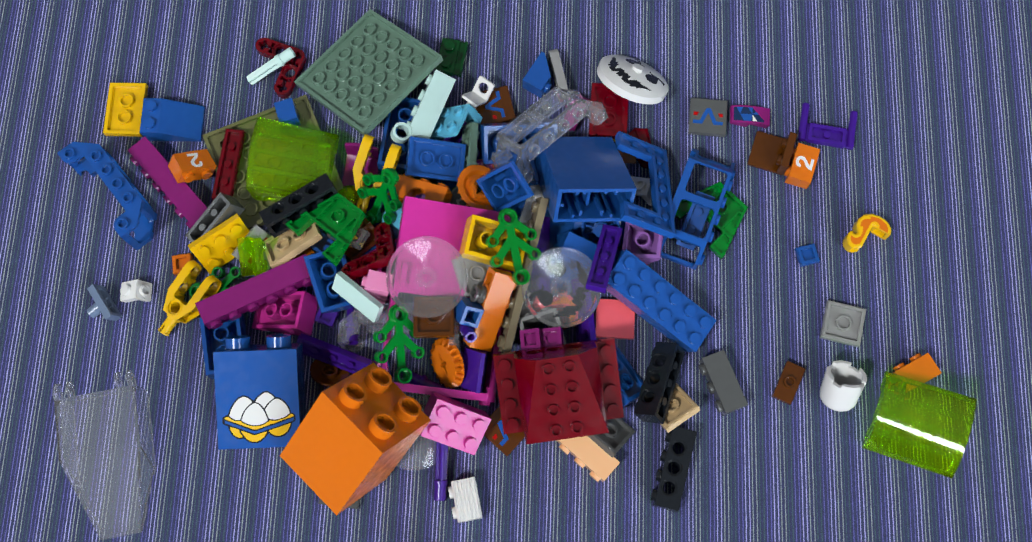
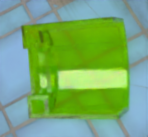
M258 117L250 142L246 189L254 200L277 202L327 173L331 180L334 158L338 150L339 135Z
M885 371L880 387L881 394L870 429H867L862 448L953 478L968 443L977 399Z

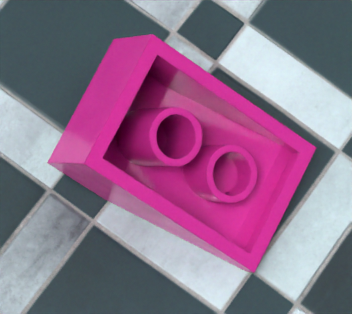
M296 291L291 295L285 294L273 303L261 305L255 311L252 328L291 335L303 333L311 336L318 307L317 299L306 291Z

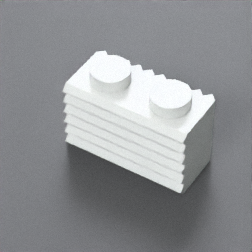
M471 477L451 481L448 492L450 499L454 498L455 507H452L453 519H457L458 523L482 519L476 478Z

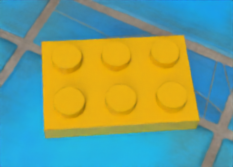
M110 83L103 129L105 136L142 137L140 124L143 100L147 98L148 85L146 83Z
M236 213L190 243L188 247L207 272L211 274L213 268L222 267L235 258L231 255L250 230Z

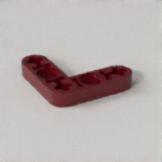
M260 38L255 46L258 53L264 57L273 59L279 49L286 50L289 47L295 52L296 57L299 55L301 57L296 62L293 58L285 63L274 85V90L278 97L288 98L296 85L294 81L303 70L306 56L298 48L268 38ZM267 44L268 48H264L262 50L261 46H265ZM294 70L295 74L292 77H287L286 72ZM285 86L287 90H283L281 92L280 88H284Z
M383 222L375 227L376 250L346 263L341 269L345 275L355 280L363 275H367L369 269L376 271L395 261L397 248L394 231L390 225Z

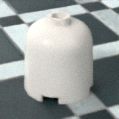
M833 361L832 365L827 366L820 387L822 402L834 411L844 412L854 408L867 382V375L863 369L859 368L858 370L852 367V363L848 361Z

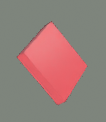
M596 299V338L614 337V339L634 340L635 312L619 300Z

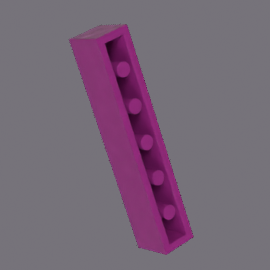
M143 137L128 149V152L132 155L130 160L136 166L140 165L143 168L141 172L147 179L152 178L154 188L158 192H164L163 198L169 205L174 204L176 206L174 211L181 219L185 217L188 220L185 224L191 229L207 207L186 182H176L168 167L169 163L146 137Z
M307 255L299 256L195 303L205 326L208 329L219 328L228 320L240 318L243 313L256 311L261 305L273 303L285 294L291 295L297 291L296 289L303 286H311L312 283L303 258Z

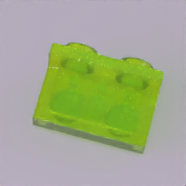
M259 236L237 238L241 276H257L267 271V261L263 256V252L266 250L264 240Z

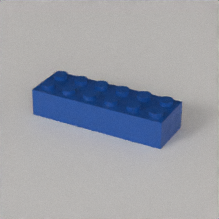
M627 249L616 253L607 291L673 343H677L685 352H696L717 320Z

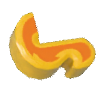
M875 214L863 215L854 223L852 231L844 237L842 243L844 249L850 253L857 252L859 248H862L869 232L886 240L891 235L889 223L881 216Z

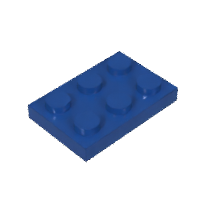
M410 136L405 175L458 182L457 178L464 169L466 144Z

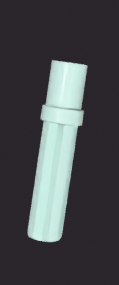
M289 47L280 54L275 55L273 59L247 76L248 82L254 85L279 67H283L285 63L296 57L295 52Z

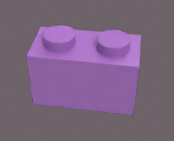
M625 222L622 250L627 249L646 265L660 260L663 235Z

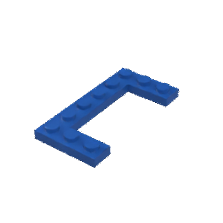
M618 131L615 135L617 149L648 162L653 209L651 211L623 200L620 204V219L672 239L676 235L667 150Z

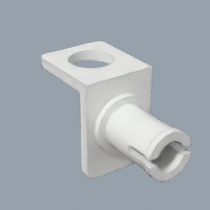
M479 76L473 90L463 94L462 98L467 101L466 104H470L476 109L477 106L487 103L495 84L485 77ZM481 83H486V84H487V86H488V91H487V93L481 92V90H480V84H481Z

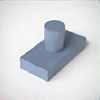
M92 284L87 288L95 301L87 309V313L92 318L97 317L100 313H102L105 320L117 321L122 317L104 286Z

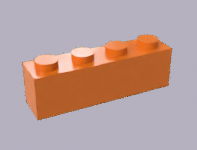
M488 267L482 286L486 287L487 294L484 302L480 304L484 312L478 328L474 327L477 339L472 343H468L465 338L463 339L469 347L491 352L492 347L496 344L497 333L503 324L504 313L510 305V296L516 288V284L512 279V273Z

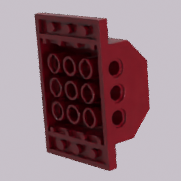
M614 337L493 354L504 434L524 432L526 445L609 433L607 420L624 417Z

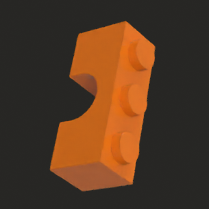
M405 174L399 175V181L395 185L401 203H403L405 196L416 197L420 194H424L426 200L450 203L453 196L448 186L443 183L436 185L427 179L420 178L418 180L414 179L413 176H406Z

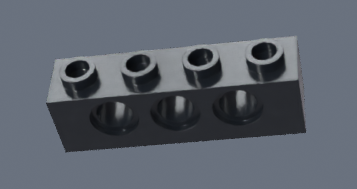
M327 173L263 209L259 214L266 228L276 238L289 230L285 225L288 221H295L301 217L300 214L306 211L308 213L318 208V204L337 194L338 191Z
M656 342L652 350V357L646 369V376L640 388V395L635 404L634 414L643 422L664 424L685 355V351L677 343Z
M676 427L669 433L666 432L664 441L668 443L666 450L662 449L660 461H663L662 468L657 470L655 477L658 485L657 489L653 488L650 499L654 501V507L679 512L697 435L696 431ZM673 444L681 445V454H676L673 451ZM669 463H674L678 467L676 474L668 471ZM664 483H670L673 486L671 494L664 492Z

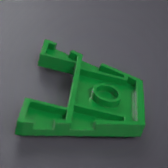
M718 182L700 192L715 197V202H717L723 184ZM726 191L724 197L727 198L724 208H720L718 212L721 215L717 226L713 225L721 235L709 246V249L720 259L724 257L748 208L731 191ZM687 200L680 202L675 215L679 221L689 212L692 202ZM711 209V211H710V213H709V216H708V218H707V221H708L709 223H710V221H711V218H712V215H713V212H714L712 209Z
M339 193L318 204V208L309 213L306 211L300 214L301 217L295 221L290 220L285 224L292 232L300 236L315 223L333 237L335 241L322 254L335 266L341 261L366 217L360 208Z

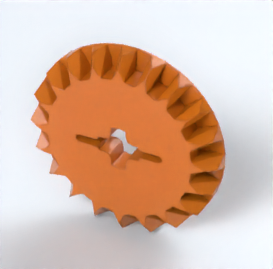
M470 165L463 169L457 178L458 194L461 195V200L466 202V206L494 210L482 190L476 194L479 187L476 180L491 170L488 167Z
M448 338L435 340L430 350L432 354L430 356L432 360L431 365L434 368L433 372L436 373V378L440 379V383L444 384L446 388H456L462 384L464 379V363L460 351Z

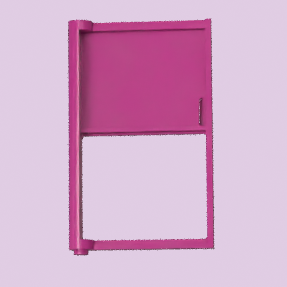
M405 196L403 199L388 311L391 306L396 304L398 293L425 297H454V301H458L459 296H462L452 260L460 258L458 255L466 220L473 214L498 221L499 212ZM505 215V221L509 222L510 217L508 215ZM496 268V269L504 270V271H507V272H510V273H511V271H509V270L502 269V268ZM502 326L498 330L497 341L503 333L504 328ZM392 330L387 334V340L383 343V348L391 339ZM496 341L491 352H489L483 393L394 383L403 392L431 395L433 391L446 397L479 401L478 405L490 406L491 402H495L497 386L493 354L501 352L498 351L499 347H497ZM387 362L381 363L380 367L386 370Z

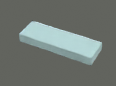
M342 271L336 273L332 289L373 323L379 321L384 305Z

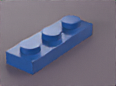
M700 191L696 192L698 196L715 201L713 196ZM692 202L681 231L700 238L711 209ZM677 239V245L695 251L696 246Z

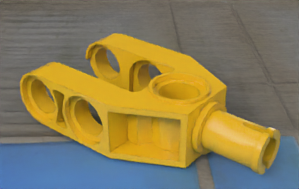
M365 134L353 166L356 191L358 188L365 186L362 177L365 175L364 168L368 156H371L370 150L375 138L368 134ZM392 143L383 169L393 168L396 170L402 146ZM375 182L373 187H381L382 182ZM369 196L365 199L359 197L356 206L366 213L370 199L377 196Z
M195 260L185 264L168 288L163 311L167 313V318L158 328V331H161L160 333L165 336L170 335L177 323L186 324L198 317L200 313L195 303L217 294L221 288L222 282L214 275H210L204 279L188 303L184 300L185 293L192 283L196 282L195 279L202 269L201 265Z

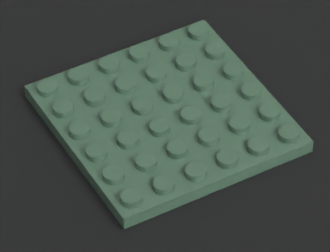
M369 9L294 82L300 89L364 136L369 134L443 61V58L433 49Z

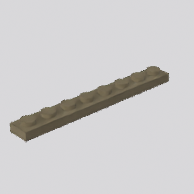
M543 197L536 198V201L532 202V217L526 225L537 232V237L534 240L527 241L533 248H537L549 200ZM529 231L528 237L533 238V233ZM532 251L533 257H535V251ZM525 253L522 266L530 274L533 261ZM521 274L517 275L519 281L523 279ZM528 283L521 286L516 285L512 297L510 296L508 313L503 318V333L497 341L498 351L505 353L512 350Z

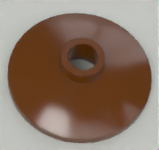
M317 359L310 366L312 379L324 386H333L349 376V372Z

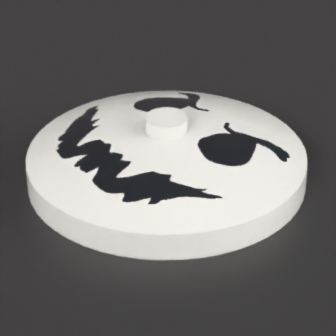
M607 55L600 60L597 67V74L602 83L617 95L641 104H657L664 100L668 92V84L663 76L651 66L635 58L624 55Z

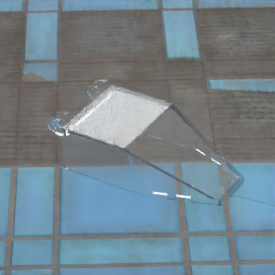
M132 370L126 371L128 386L123 387L122 376L120 372H116L114 374L116 388L75 396L73 382L69 381L66 383L67 398H63L61 384H54L52 392L55 408L58 459L100 540L142 533L148 508V497L152 490V478L156 471L149 395L147 390L137 386Z

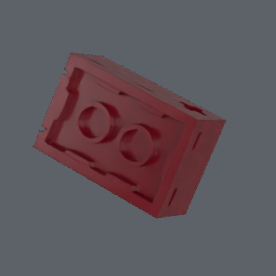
M592 83L588 137H612L615 143V135L618 131L627 134L628 99L617 95L603 83Z

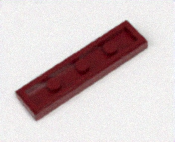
M228 128L225 130L212 193L213 200L220 192L233 197L246 134L244 130Z

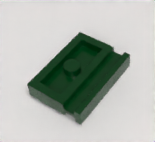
M443 38L439 52L443 61L436 69L446 75L462 77L469 46L468 42L464 43L460 42V40Z

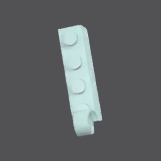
M437 69L433 75L429 74L424 83L427 87L425 90H421L417 98L420 102L418 106L414 105L410 115L413 116L411 122L396 123L390 132L391 139L397 144L407 142L410 136L430 139L456 79ZM396 129L404 130L406 137H399L396 134Z

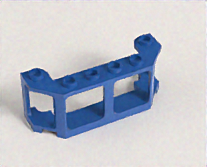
M72 142L57 153L80 176L83 175V171H88L93 177L98 174L126 212L117 217L113 225L115 231L124 241L138 251L153 239L154 232L152 230L158 214L118 162L100 144ZM131 231L135 233L134 238L129 234Z
M692 148L672 201L674 217L681 200L693 202L712 209L714 212L704 238L675 229L676 235L673 238L699 247L694 263L666 254L662 250L661 258L696 270L697 266H702L705 254L703 252L707 242L711 243L715 234L712 231L713 225H718L721 217L718 212L720 208L725 206L727 198L724 195L726 191L730 192L736 171L734 170L735 163H731L730 166L698 155L699 150ZM695 164H700L726 174L717 202L686 191V186ZM663 236L662 249L668 237Z

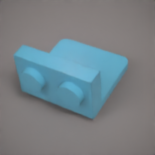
M470 104L443 108L431 138L435 140L455 137L459 134L464 121L467 124L472 122L480 124L483 117Z

